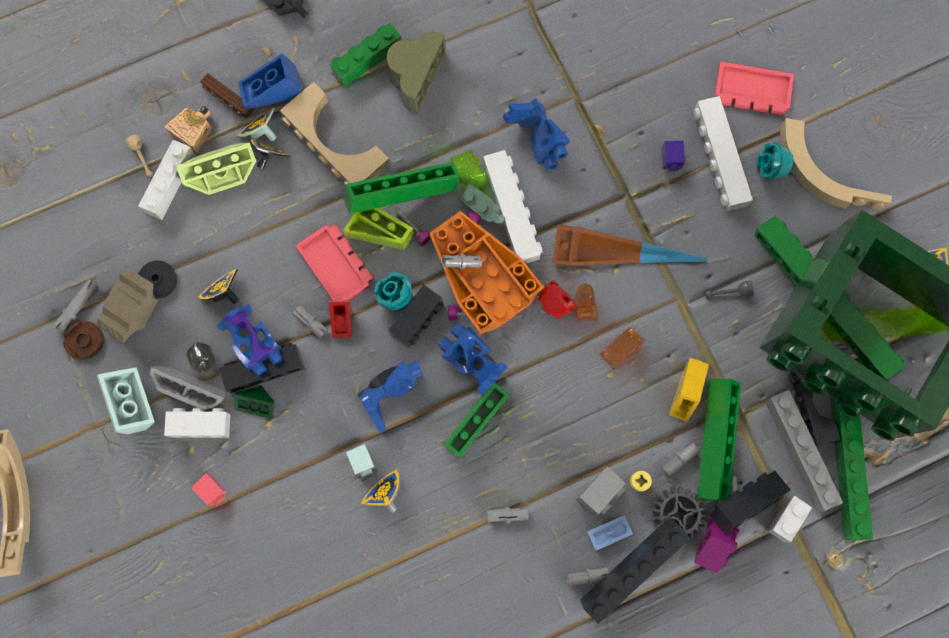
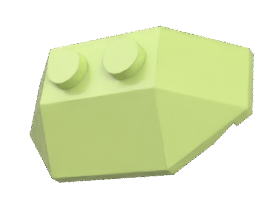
M250 142L230 145L196 156L176 166L183 185L210 195L244 184L256 163V158Z

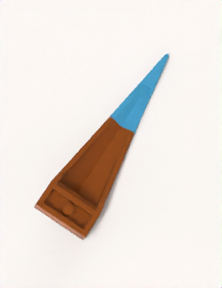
M557 225L553 264L578 266L708 261L703 257L578 226Z

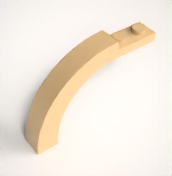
M789 118L784 120L780 131L781 145L792 152L793 166L791 172L808 192L828 204L844 209L851 203L855 206H871L875 210L885 209L891 204V195L846 187L827 177L814 164L807 151L804 139L805 121Z
M9 429L0 430V489L3 502L0 577L21 573L25 542H29L30 535L28 484L20 452Z

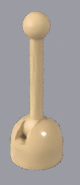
M129 136L125 140L127 146L131 150H136L146 171V177L152 178L153 172L149 170L140 151L142 147L140 136Z

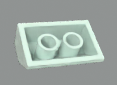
M136 367L97 375L115 432L123 434L136 433L147 430L155 422Z

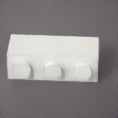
M173 408V412H166L164 436L170 438H229L230 414L224 412L225 409L213 408L212 412H205V409L193 408L192 412H185L183 408Z

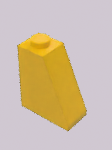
M693 358L688 360L683 370L669 416L688 422L700 402L709 364Z

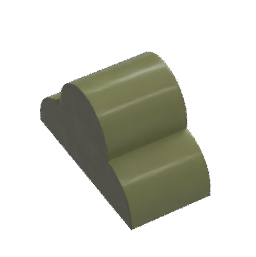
M428 32L422 35L417 42L400 40L394 43L387 52V63L391 81L397 88L401 89L405 107L414 114H418L446 53L445 34Z

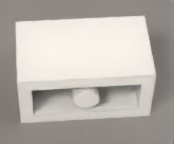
M796 496L787 497L767 531L783 542H791L812 507Z

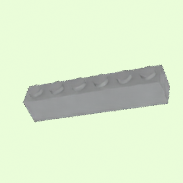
M785 391L765 400L816 511H826L842 504V499L790 391Z

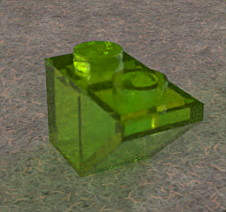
M472 150L450 158L460 174L459 182L467 185L471 183L482 191L486 190L487 176L484 171L481 172L479 168L481 166L480 160L477 155L474 156Z

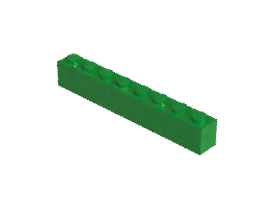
M830 395L832 420H835L841 440L835 441L839 491L843 502L841 504L844 540H873L860 416L854 418L841 412L836 407L838 399Z

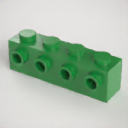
M391 23L381 26L376 33L365 37L359 45L351 47L346 54L333 60L330 64L333 75L343 87H346L387 58L389 48L394 43L402 40L401 35Z

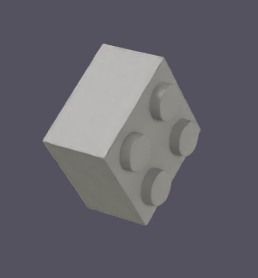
M606 467L578 496L577 500L594 516L602 515L611 507L609 502L612 499H618L625 491L623 486L626 483L609 467Z

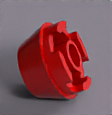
M552 280L548 285L545 284L538 300L543 305L541 308L546 314H552L555 318L559 319L572 313V310L577 305L573 298L561 287H558L559 284L556 281Z

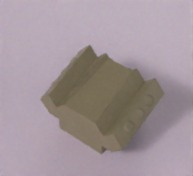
M126 267L120 273L119 281L113 285L103 305V313L97 318V326L122 343L135 331L144 330L158 302V299L153 295V283Z

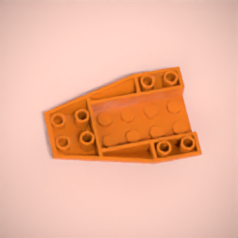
M461 211L429 233L440 261L443 255L458 256L459 254H465V256H481L482 259H478L482 260L481 268H444L458 305L480 334L501 327L530 306L544 290V286L521 257Z

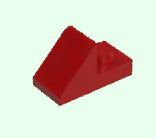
M329 300L332 338L351 337L352 307L350 301Z

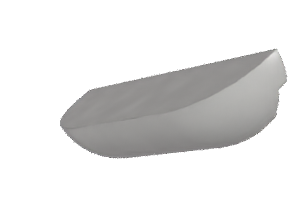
M163 366L151 367L150 376H152L157 390L192 406L206 410L218 406L225 398L226 394L220 388L188 374Z

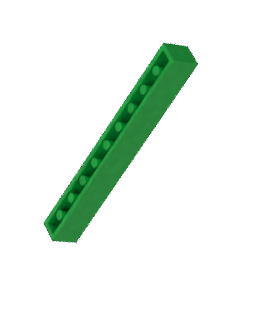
M775 215L758 226L754 236L797 286L814 259L810 251L803 248L799 243L797 236L789 232L784 221L779 220ZM843 292L826 321L866 368L886 381L891 380L906 367L904 360L900 355L893 352L889 342L880 337L875 326L867 322L862 311L859 308H855L850 302L849 296ZM824 300L821 303V305L817 307V309L820 311L825 304Z

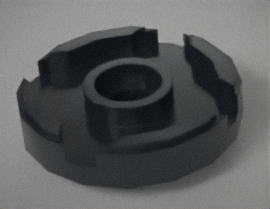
M155 260L148 262L138 273V275L153 283V295L155 298L167 297L173 292L177 284L175 270L164 261ZM159 276L158 281H154V277Z

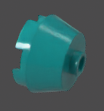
M777 142L764 144L765 148L762 153H758L756 168L760 169L761 173L759 176L766 180L786 177L793 166L792 152Z
M391 272L383 280H378L374 293L381 307L401 311L413 299L411 283L406 276L397 272Z

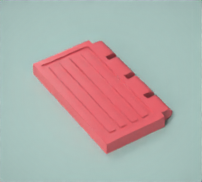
M720 62L714 97L720 96L723 106L730 107L731 103L734 102V108L749 110L750 105H752V111L767 113L768 109L771 108L770 114L784 116L785 111H788L790 108L794 74Z
M336 224L331 227L325 225L295 246L332 300L350 301L370 287L369 283L374 280V277L367 268L359 271V269L364 267V263L356 252L349 256L354 249L346 238L338 241V239L343 237V233Z

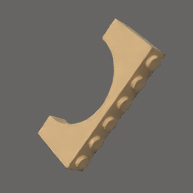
M314 82L280 110L283 116L281 120L287 127L292 126L294 134L300 140L304 139L307 142L306 146L311 152L314 153L316 151L320 155L318 157L325 166L328 164L332 168L331 172L335 177H341L345 181L344 185L377 178L390 166L389 158L377 146L361 154L343 155L331 151L321 143L317 137L316 124L321 110L328 103L326 94Z

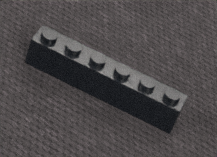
M671 516L668 517L580 599L584 610L599 624L690 540V537Z

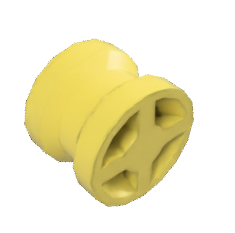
M638 471L632 474L629 482L634 491L643 492L649 489L652 480L647 472Z

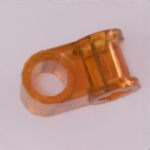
M586 283L581 284L575 292L577 322L587 319L597 321V307L593 287ZM579 291H588L589 297H581Z

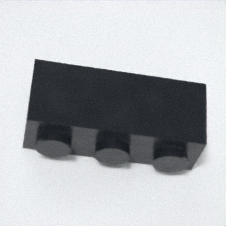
M423 284L388 330L389 334L408 348L411 344L415 345L420 338L419 333L422 329L426 330L431 324V317L434 313L438 314L443 308L442 297Z

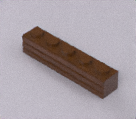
M209 73L200 81L204 90H209L211 95L215 98L218 97L223 104L226 103L232 111H237L240 117L247 119L254 111L253 108L246 110L242 98Z

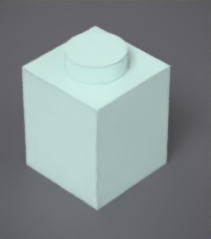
M365 444L346 452L355 475L365 477L373 473L372 469L376 467Z

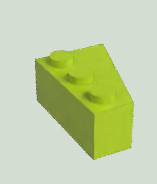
M380 208L354 213L343 230L347 238L405 250L414 236L412 227Z

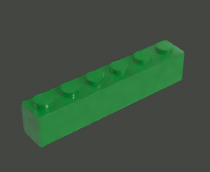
M450 162L345 184L343 200L349 213L352 214L457 190L460 174L454 163Z
M710 379L707 389L706 420L703 429L702 459L699 468L700 479L697 488L698 498L707 501L718 502L721 499L726 501L731 494L741 383L733 379Z

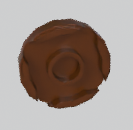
M79 321L72 324L66 330L63 342L68 354L76 359L85 360L99 353L104 343V336L100 327L94 323Z

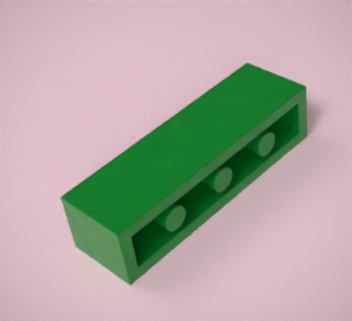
M494 383L471 408L443 443V446L460 458L510 394Z

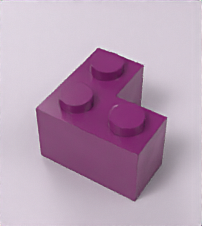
M711 517L707 523L705 537L697 548L694 563L718 573L721 567L726 566L729 554L735 552L738 542L735 540L739 535L740 529L736 528L725 535Z

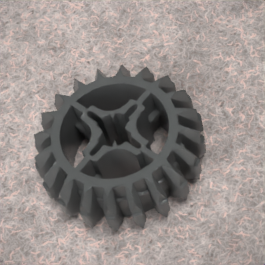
M681 486L678 487L677 492L675 487L670 488V493L668 490H663L665 497L659 494L657 498L660 503L653 502V505L658 507V509L651 510V513L657 514V517L651 518L652 521L659 522V524L654 526L655 529L670 515L678 512L677 509H679V511L688 513L680 516V520L678 519L679 517L675 516L671 518L691 539H694L693 531L697 534L701 533L697 526L705 527V524L700 519H707L706 515H701V511H705L706 507H699L703 500H695L698 496L697 493L690 496L691 489L689 488L686 489L685 493H683V487ZM678 497L688 501L692 508H684ZM672 498L671 511L663 514L665 504ZM694 514L691 526L686 529V518Z

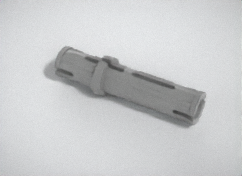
M88 279L67 308L62 309L63 313L52 327L63 333L72 319H76V314L98 286Z

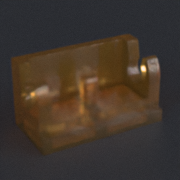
M630 327L607 346L600 355L613 369H616L645 340Z

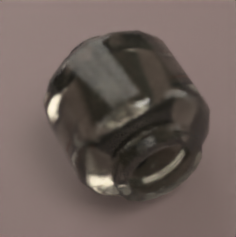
M195 343L187 350V359L190 368L200 373L207 372L214 365L215 358L208 344Z

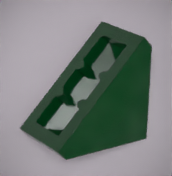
M261 385L236 392L234 410L272 419L274 400Z

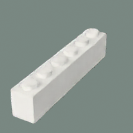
M720 96L698 101L693 109V114L700 125L699 134L705 141V153L709 154L710 169L714 171L716 176L715 185L721 192V204L725 206L726 212L747 207L753 199Z
M505 150L483 156V164L496 203L499 205V212L506 218L503 223L513 252L521 257L526 264L540 260V253H543L540 242H536L535 235L537 233L534 224L530 225L528 219L531 218L528 207H524V194L517 186L519 183L516 172H512L513 162L511 156H507Z

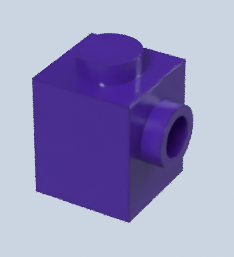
M664 141L662 146L663 169H668L669 171L682 169L685 163L684 141Z

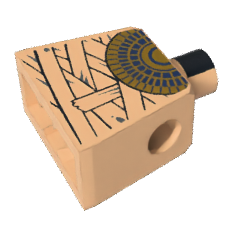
M202 106L197 113L190 108H185L165 128L170 135L181 143L190 146L195 153H198L212 129L208 121H206L211 111L205 106Z

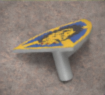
M394 470L378 481L370 489L360 505L384 506L391 513H394L397 507L393 500L400 487V474L398 470Z

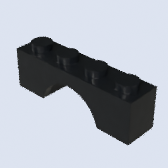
M792 369L789 370L788 378L790 384L795 389V402L800 406V414L815 445L819 446L841 440L835 420L823 417L816 410L813 403L814 393L801 384L803 376Z

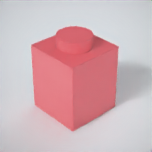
M207 473L191 487L209 506L218 505L225 498L223 495L227 492L211 474Z

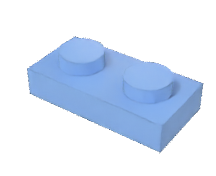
M625 515L587 531L595 551L633 534Z

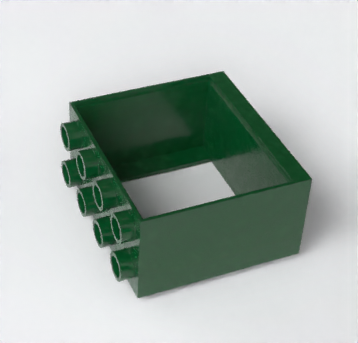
M860 210L828 235L759 348L769 354L766 360L770 365L785 372L791 368L803 376L801 384L805 388L820 395L827 392L838 399L836 407L841 412L854 418L862 415L873 423L871 430L883 439L894 441L896 438L913 437L918 433L935 430L949 407V340L914 399L909 396L912 392L910 387H907L905 392L901 391L817 336L857 268L949 327V265L864 210ZM824 300L825 304L820 311L817 309V307L820 306Z

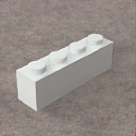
M172 140L138 205L146 214L160 220L165 216L182 182L176 166L195 157V153L190 146Z

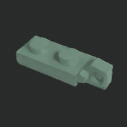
M468 184L459 199L488 222L493 220L495 223L502 224L506 218L498 212L499 205L475 185Z

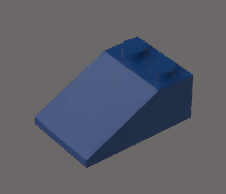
M283 53L238 82L243 105L246 110L288 101L303 91L296 66Z

